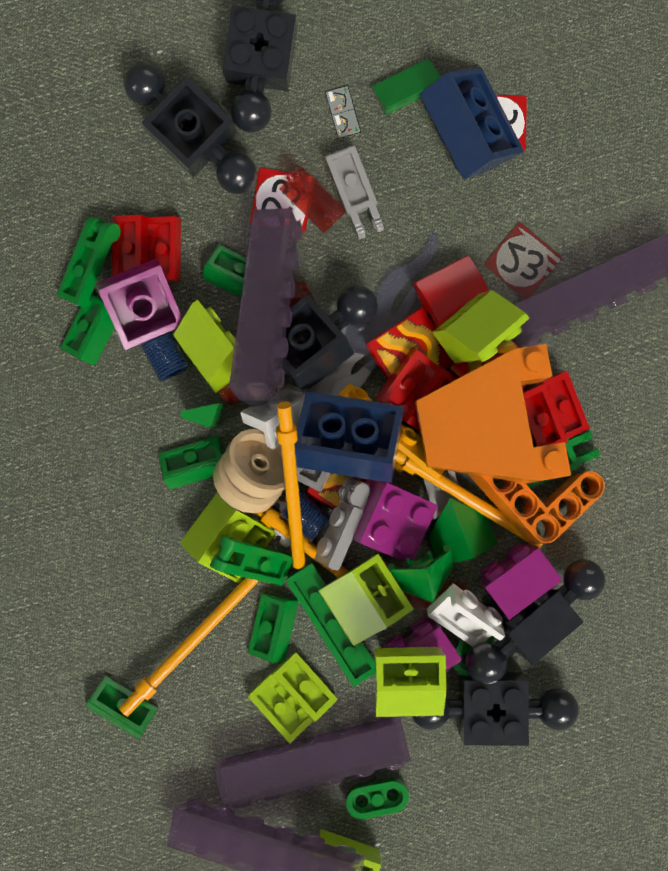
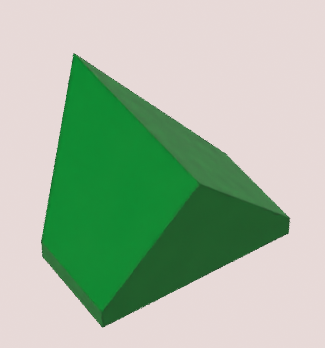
M451 498L448 500L428 536L436 558L443 553V546L449 545L453 563L473 559L498 544L489 518Z
M449 545L443 546V553L435 560L431 552L428 551L424 558L417 561L406 558L409 568H395L393 563L387 565L388 570L402 591L434 603L454 567Z

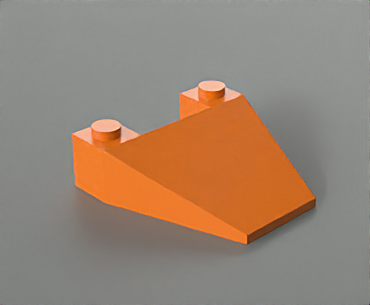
M547 344L515 348L415 402L426 467L521 483H532L571 476L565 442L533 447L522 385L540 383L553 377Z

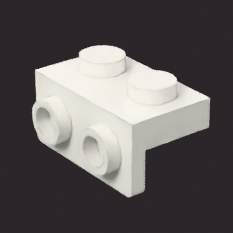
M452 584L427 608L428 616L472 647L478 643L485 642L491 636L498 640H502L505 637L503 618L500 613L493 607L487 608L478 601L469 590L463 591L455 584Z

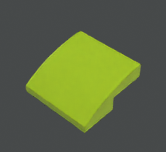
M296 652L272 671L247 695L248 699L289 744L313 721L316 722L338 700Z

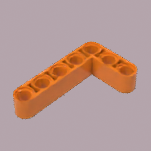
M593 471L583 472L569 477L542 503L526 483L503 480V486L499 489L494 485L493 478L468 474L524 539L533 544L552 543L601 497L605 489V483L601 475ZM583 479L588 483L589 486L587 494H585L581 489V482ZM517 497L521 498L524 502L522 513H519L515 508L514 503ZM561 500L567 505L565 515H562L559 511L558 506ZM539 521L545 526L543 537H540L536 532V525Z

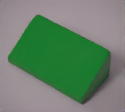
M426 59L373 85L372 90L386 116L421 99L420 93L437 81L441 75L430 60Z
M218 244L204 266L202 278L258 306L275 272Z
M91 294L87 307L80 308L60 347L61 350L91 365L97 364L115 328L102 299Z
M217 403L181 411L180 416L188 421L209 428L219 427L226 405Z
M217 435L158 453L162 477L169 489H175L213 477L216 464L224 454L219 436Z
M261 592L248 654L271 663L285 661L299 604L298 600Z
M106 675L86 704L89 710L137 739H140L158 710V707L144 699L128 717L119 710V707L133 692Z

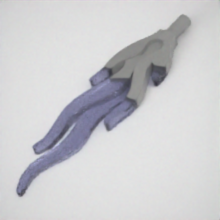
M437 233L432 234L426 250L420 257L396 269L387 276L377 297L378 309L375 317L366 325H347L341 330L347 337L354 355L309 389V392L337 396L348 384H353L359 388L364 384L372 370L377 366L374 358L369 360L355 374H351L352 367L361 358L370 353L365 343L410 314L418 295L414 286L405 297L400 308L390 314L392 304L400 289L429 265L435 254Z

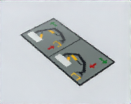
M346 85L325 91L337 138L341 139L361 133L349 86Z

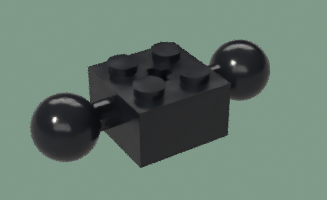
M255 0L257 2L256 9L233 5L231 7L222 70L226 83L245 85V90L234 98L231 105L232 120L239 129L245 132L254 133L261 131L271 119V105L267 97L263 95L264 88L289 91L297 35V21L295 14L275 12L276 6L284 0ZM262 47L261 52H257L255 49Z
M138 63L129 68L124 77V89L127 96L138 105H152L155 107L142 121V125L150 137L193 178L211 161L217 167V181L225 191L232 194H242L252 188L257 178V169L253 160L244 153H229L224 148L237 133L234 121L187 76L168 94L165 91L164 77L158 68L149 63ZM189 125L192 128L195 127V129L186 132L185 127Z
M362 285L349 286L340 293L337 299V310L329 316L307 294L257 334L274 359L265 367L250 365L240 371L235 381V390L238 397L250 406L264 405L275 395L276 381L286 373L303 394L306 393V391L354 355L347 337L341 330L347 325H366L375 317L378 309L375 294L369 288Z
M588 559L576 560L566 568L563 575L564 584L559 589H550L511 619H508L501 612L505 637L502 640H497L495 643H478L468 651L465 665L470 677L481 684L496 683L504 676L507 670V658L514 652L532 665L537 663L583 623V620L570 604L576 599L586 601L594 599L601 594L605 586V575L602 568L594 561Z
M505 672L504 676L493 684H481L470 676H462L460 674L459 699H448L446 696L444 716L411 717L418 726L427 730L442 727L449 718H459V735L464 745L529 746V719H540L543 724L551 729L565 730L576 722L579 706L575 697L567 690L561 688L549 689L539 699H529V680L523 672ZM497 703L499 708L495 712H489V710L493 709V704Z

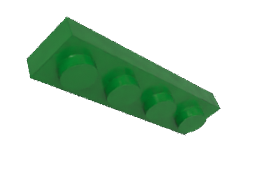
M309 563L303 569L287 577L285 581L353 688L375 674V659L363 641L354 646L351 644L319 593V590L327 584L314 563Z

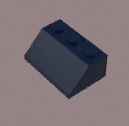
M482 68L447 72L420 93L425 103V109L436 124L440 139L447 146L454 160V166L463 179L481 175L524 152Z
M306 391L297 426L298 440L295 443L297 467L392 483L398 455L404 406Z

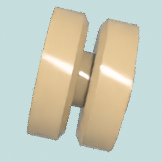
M258 429L241 431L228 445L226 452L217 462L213 472L214 486L220 497L231 507L242 512L259 513L268 510L285 490L281 445L274 449L267 447L264 432Z

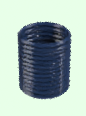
M171 331L140 345L150 362L149 364L153 367L155 375L159 378L158 381L167 380L189 367Z
M300 490L299 498L303 536L308 542H311L327 525L330 516L322 507L317 505V502L314 503L310 496H307L303 490ZM286 506L280 513V516L289 523Z

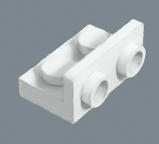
M287 384L277 390L268 403L261 406H249L241 411L242 421L249 426L263 431L267 447L274 449L280 445L277 442L276 427L279 425L277 404L283 401L291 403L292 421L297 427L306 393L303 394L298 387Z

